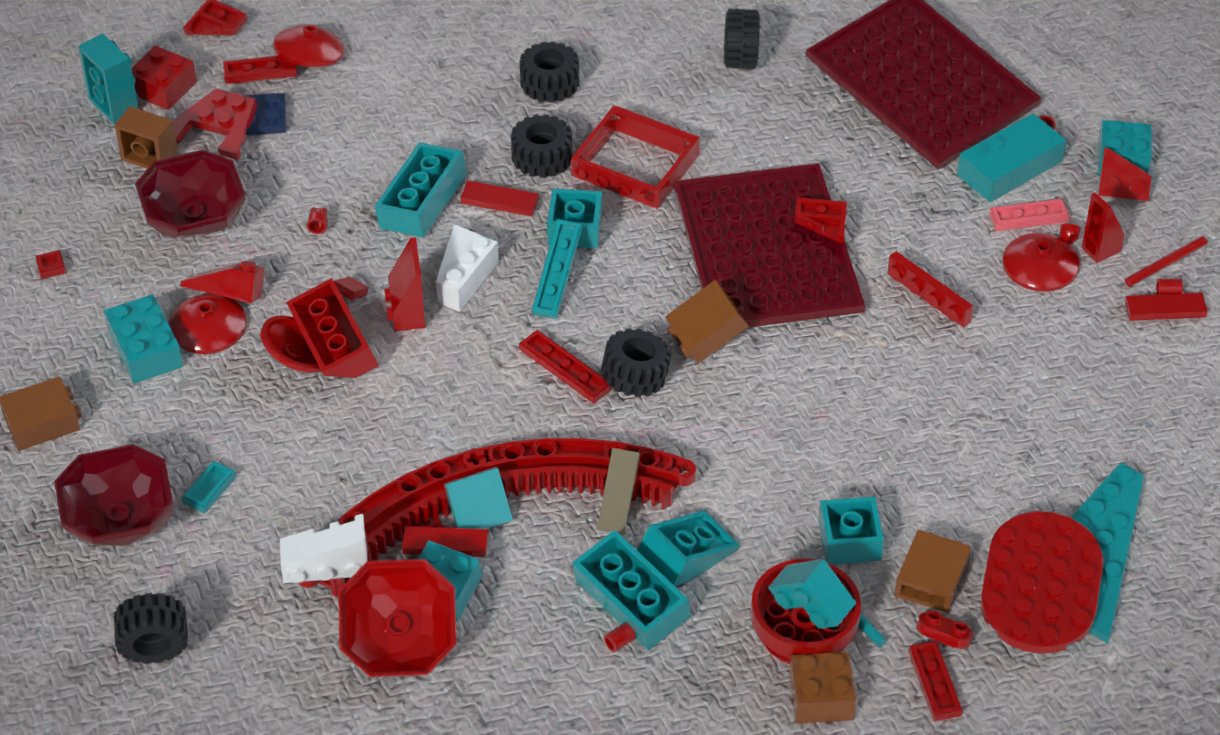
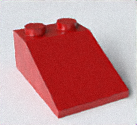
M412 237L388 275L389 287H384L385 302H391V306H386L388 321H393L394 331L425 328L421 270L416 237Z

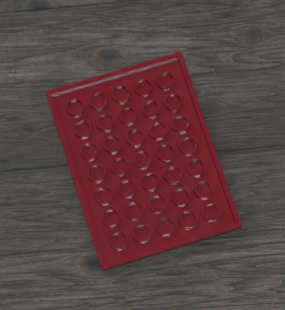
M888 0L806 49L805 56L938 170L959 157L960 153L989 138L1039 106L1042 97L923 0Z
M819 163L674 181V191L701 290L716 280L726 291L749 327L865 312V303L845 241L844 243L836 242L795 223L797 197L831 200Z

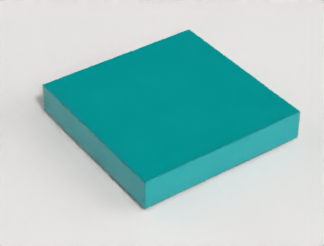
M497 467L444 484L457 528L488 529L513 520Z

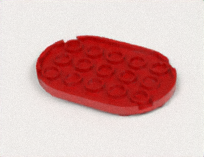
M1041 511L1017 515L1007 520L997 529L990 543L980 604L986 624L992 626L1002 641L1027 652L1055 653L1066 650L1068 645L1076 641L1080 642L1085 638L1094 622L1103 566L1101 548L1092 533L1069 516Z

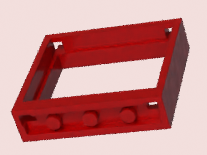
M613 105L572 156L571 176L633 199L644 205L659 209L674 189V181L681 180L699 156L700 137ZM615 131L680 155L657 187L591 161Z

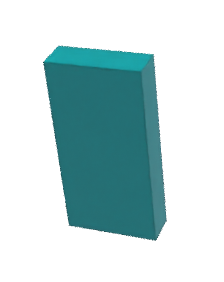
M212 461L181 497L182 503L205 514L237 477L236 471L216 461Z

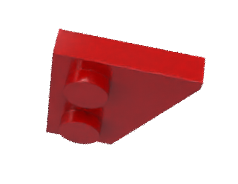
M206 0L184 25L183 30L187 35L234 36L247 22L248 17L246 13L220 1Z
M1104 148L1098 195L1149 201L1152 176L1109 148Z

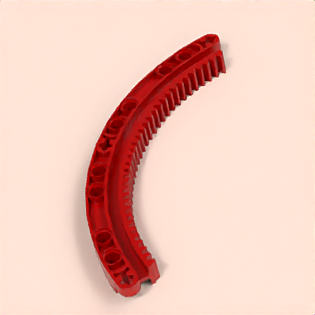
M542 438L511 441L468 450L411 471L371 493L344 513L337 521L342 525L355 521V516L363 514L368 561H372V559L379 560V552L386 554L387 546L393 548L395 547V540L403 541L405 526L420 527V523L424 525L429 524L430 518L435 521L439 520L438 514H442L445 517L448 516V510H451L444 486L445 483L497 467L499 470L506 498H509L510 492H513L516 497L519 496L521 490L526 495L530 494L531 489L540 494L542 488H545L547 493H551L553 488H556L558 493H561L563 488H567L569 493H572L574 488H578L579 493H583L585 488H588L590 494L599 489L600 495H604L612 448L640 453L632 501L641 497L643 504L648 500H652L653 507L658 503H662V510H665L673 504V495L678 486H689L695 482L696 466L688 459L664 451L616 441L586 438ZM350 577L302 581L298 585L312 588L320 582L321 585L331 588L332 596L337 597L338 591Z

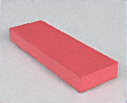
M1063 199L991 207L989 212L995 231L1066 223L1069 221V214Z

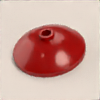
M304 24L288 27L279 32L273 40V49L279 57L300 66H329L340 61L344 55L342 41L332 32L315 25Z
M1031 233L1017 237L1007 245L1003 254V268L1009 278L1018 285L1034 291L1048 292L1062 289L1073 282L1079 270V257L1074 248L1066 241L1051 234Z
M206 293L190 297L180 303L171 313L168 325L179 347L183 350L196 354H212L226 350L237 343L246 330L247 320L243 307L236 300Z
M274 316L264 322L260 331L261 340L267 352L276 361L287 368L302 373L322 372L294 317Z

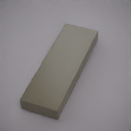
M612 448L597 530L606 532L616 530L619 534L625 535L640 453Z

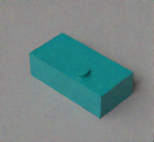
M1032 113L960 153L957 176L991 203L1061 163L1064 157L1066 139Z
M419 142L374 206L379 227L424 238L467 175L463 151Z
M613 530L572 562L575 581L620 624L627 622L633 628L636 640L648 651L691 618L689 599L616 530Z

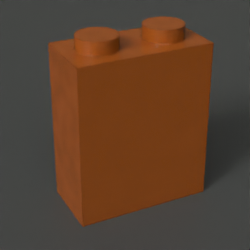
M716 280L665 316L671 325L667 328L676 341L678 339L681 341L679 345L680 350L687 358L692 356L697 363L703 361L749 327L726 291Z
M60 376L0 396L2 414L18 451L80 430L78 419L82 418L79 406L77 403L72 404L71 400H74L70 386H64Z
M917 530L897 577L894 596L949 613L969 564L971 546L960 541L937 536L931 532Z

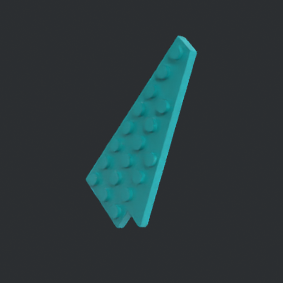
M1122 462L1071 516L1073 520L1082 524L1092 533L1101 548L1103 566L1096 614L1089 633L1106 644L1109 642L1144 478V475Z

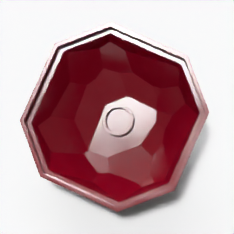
M205 150L154 161L135 183L136 191L149 226L162 235L173 239L206 235L232 225L246 199L234 161Z
M134 444L80 454L54 481L62 528L88 545H131L161 530L172 515L174 503L165 459Z

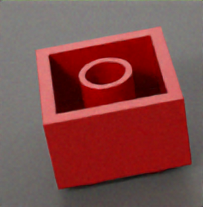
M156 45L131 68L136 81L134 88L138 98L166 110H170L197 83L194 61Z

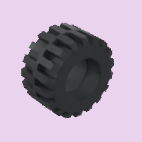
M729 8L726 12L724 31V65L726 68H756L760 39V14L758 10Z
M545 41L540 42V44L531 45V48L525 49L524 54H521L519 61L520 86L526 95H530L531 99H538L539 102H560L564 98L571 97L572 93L577 91L580 83L578 54L570 46L566 47L564 43L558 44L555 41L550 43Z
M536 114L533 117L523 118L524 121H518L516 127L512 129L511 156L514 166L517 169H521V173H528L531 177L540 176V178H545L548 175L552 177L555 176V173H562L564 168L569 167L572 158V132L570 126L566 125L564 120H559V117L556 116L550 117L548 114H543V116Z
M628 328L625 331H617L616 335L612 334L606 343L601 365L602 377L604 380H607L606 384L609 387H614L615 391L623 392L624 395H635V397H641V395L650 396L652 392L657 393L660 391V387H663L665 384L671 360V350L668 349V344L662 342V338L658 335H653V332H645L638 328L636 330Z
M163 593L138 594L131 599L127 598L124 600L123 604H119L114 612V636L117 652L122 654L123 658L127 660L132 659V662H143L144 664L162 663V661L174 659V656H179L182 650L186 649L188 642L187 614L183 603L180 600H175V597L171 595L165 596Z

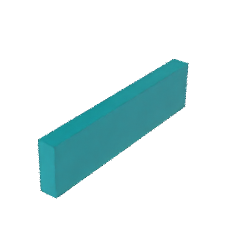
M557 219L532 306V315L557 320L582 232V223Z

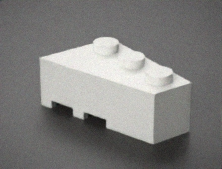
M454 224L436 280L437 303L460 312L499 263L497 241Z
M363 514L355 516V521L342 525L338 521L330 523L329 529L316 533L311 529L281 538L280 560L283 583L351 578L368 561Z

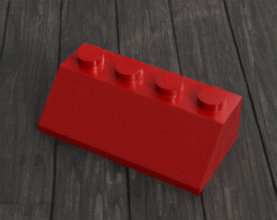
M332 278L286 302L324 376L357 378L379 366Z

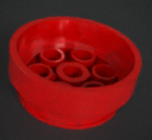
M792 559L781 562L768 569L756 582L751 600L752 626L767 651L780 661L790 664L791 655L842 652L855 637L860 622V594L852 579L832 564L827 563L856 602L841 623L834 627L819 629L810 620V616L803 607L784 609L777 603L775 596L768 588L787 565L814 561L815 559Z

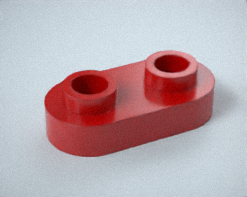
M927 611L919 615L916 629L922 635L957 649H965L970 646L973 631L967 624L946 618L936 611Z

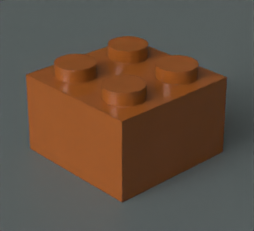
M130 106L115 123L122 161L148 169L154 161L178 156L173 120Z
M849 652L791 655L789 679L795 723L854 720L856 696Z

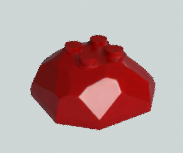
M425 559L367 561L338 591L339 649L369 678L427 676L456 646L455 587Z

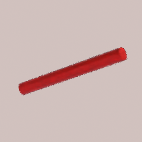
M1200 236L1125 278L1126 285L1131 287L1207 245L1206 238Z

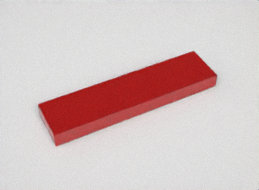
M539 330L534 331L519 343V350L591 403L595 404L612 390V387L606 384L607 380H604L600 374Z

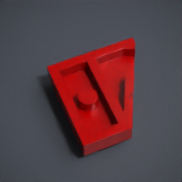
M797 197L795 223L836 242L844 243L847 202Z

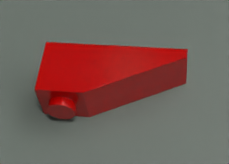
M1095 192L1091 194L1081 248L1096 263H1099L1121 252L1125 234L1112 208Z
M242 261L191 275L182 280L180 286L253 303L261 298L265 268L258 267L256 263L251 261Z

